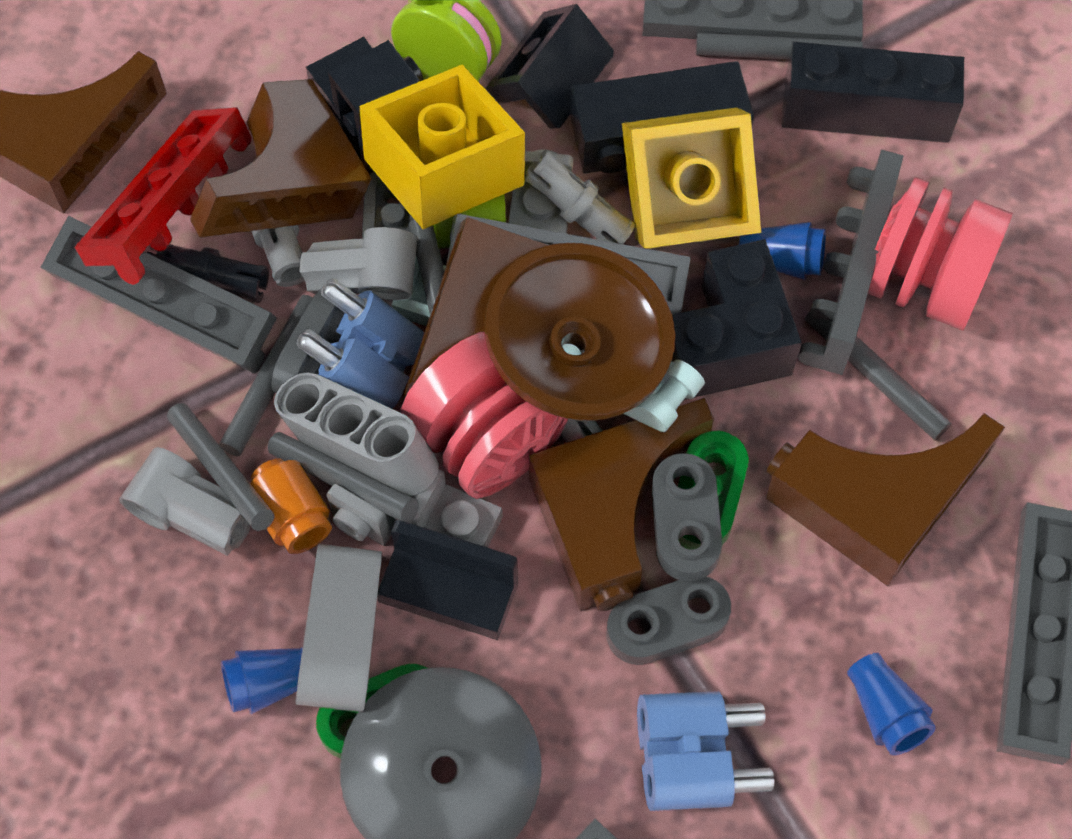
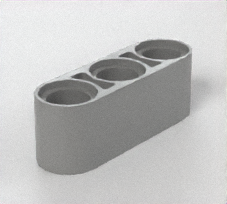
M309 372L297 374L289 378L280 386L275 395L274 405L277 413L300 442L407 496H413L426 490L434 482L439 468L437 458L414 422L406 415L318 374Z
M318 544L299 671L296 705L358 712L364 711L382 551Z

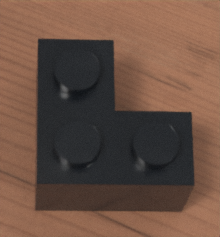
M363 36L306 66L308 79L314 81L370 175L374 170L364 160L360 105L420 82L424 78L415 61L409 56L403 59L389 40L372 48Z
M766 239L709 251L707 253L702 283L708 307L672 315L675 329V347L671 362L675 360L684 361L695 368L704 378L705 385L695 397L792 376L802 342Z

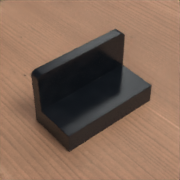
M578 4L544 11L485 89L498 104L526 100L550 129L561 128L571 114L572 86L595 82L613 57L614 50Z
M396 520L391 531L394 551L378 589L377 598L379 603L498 640L518 586V559L507 553L405 521Z

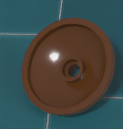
M559 243L544 246L523 255L513 262L499 277L492 290L485 312L484 332L487 349L502 379L515 393L531 405L542 411L567 419H606L626 413L637 407L659 386L673 357L675 347L674 322L668 303L661 290L648 274L635 263L616 252L595 245ZM572 344L580 350L581 354L571 355L564 351L562 345Z

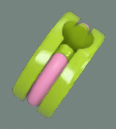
M409 0L396 15L391 26V36L395 49L403 59L409 56L415 61L424 80L463 65L479 82L486 69L497 58L502 44L499 26L494 16L480 0Z

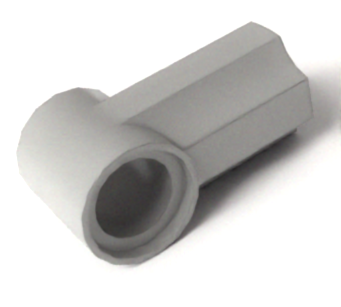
M375 227L365 230L364 238L312 242L310 249L301 254L299 273L304 277L307 291L313 294L321 290L326 281L335 278L355 294L372 291L384 300L409 299L412 297L418 237L406 230Z
M156 447L152 450L119 498L124 508L145 523L161 530H167L171 526L226 556L235 548L240 547L250 531L249 523L220 487L201 478L200 473L190 463L164 448Z

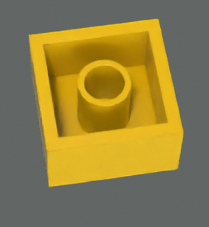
M463 65L360 105L364 160L422 229H426L456 214H460L525 185V132Z
M730 108L622 123L632 218L635 223L634 236L643 248L648 249L761 233L750 113L739 108Z

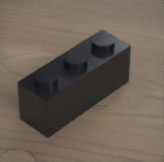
M793 41L784 82L782 128L949 143L964 105V57Z
M739 61L573 85L571 91V122L583 174L600 171L603 173H616L627 168L622 123L739 108L751 114V125H753L754 114Z

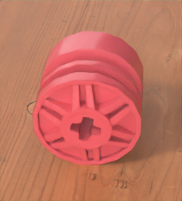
M915 177L908 191L897 204L893 205L875 248L879 252L876 253V264L868 294L882 299L892 276L896 275L905 279L896 301V305L904 308L913 297L919 285L931 289L926 317L963 331L982 291L1013 213L975 199L960 222L948 218L953 190L944 187L933 212L921 208L930 182Z
M479 332L458 342L440 355L420 375L407 393L401 407V413L414 422L434 453L444 451L442 455L443 467L448 473L459 477V485L469 496L475 499L495 494L529 470V455L551 448L568 421L567 418L550 414L531 405L508 386L490 358L485 340V332Z

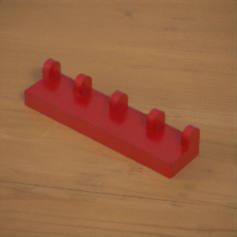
M238 107L194 110L187 116L77 243L75 249L85 266H114L121 279L132 285L137 284L143 278L145 268L139 259L140 255L148 246L157 251H164L172 242V235L166 225L177 210L185 215H192L199 198L195 188L205 176L213 178L228 173V165L223 154L229 147L235 151L244 152L252 143V136Z

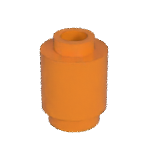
M281 458L272 459L260 465L252 473L250 484L274 513V520L266 529L275 544L285 546L290 554H299L317 546L330 534L332 530V525L328 520L330 510L298 461H284Z

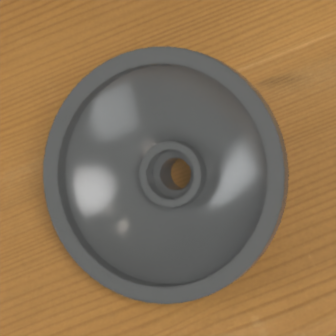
M443 667L427 668L405 674L389 682L371 696L364 705V711L358 712L347 732L340 762L343 798L353 823L365 839H515L523 830L533 812L539 795L542 772L541 753L535 731L527 715L515 699L502 687L479 674L467 670ZM441 756L450 757L457 767L453 780L444 784L436 782L431 775L433 762Z

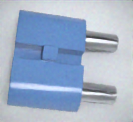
M335 278L329 279L323 285L321 295L344 312L336 330L341 335L339 342L330 344L311 329H306L299 335L297 347L321 363L318 375L393 409L409 380V377L404 374V370L407 366L414 365L424 332L372 291H364L357 296Z
M719 691L640 695L637 704V725L640 750H644L645 756L642 773L645 798L649 810L731 807L735 793L772 791L774 788V779L772 777L774 775L770 768L733 770L731 751H726L725 738L729 735L728 727L762 726L765 723L764 706L761 703L725 704Z

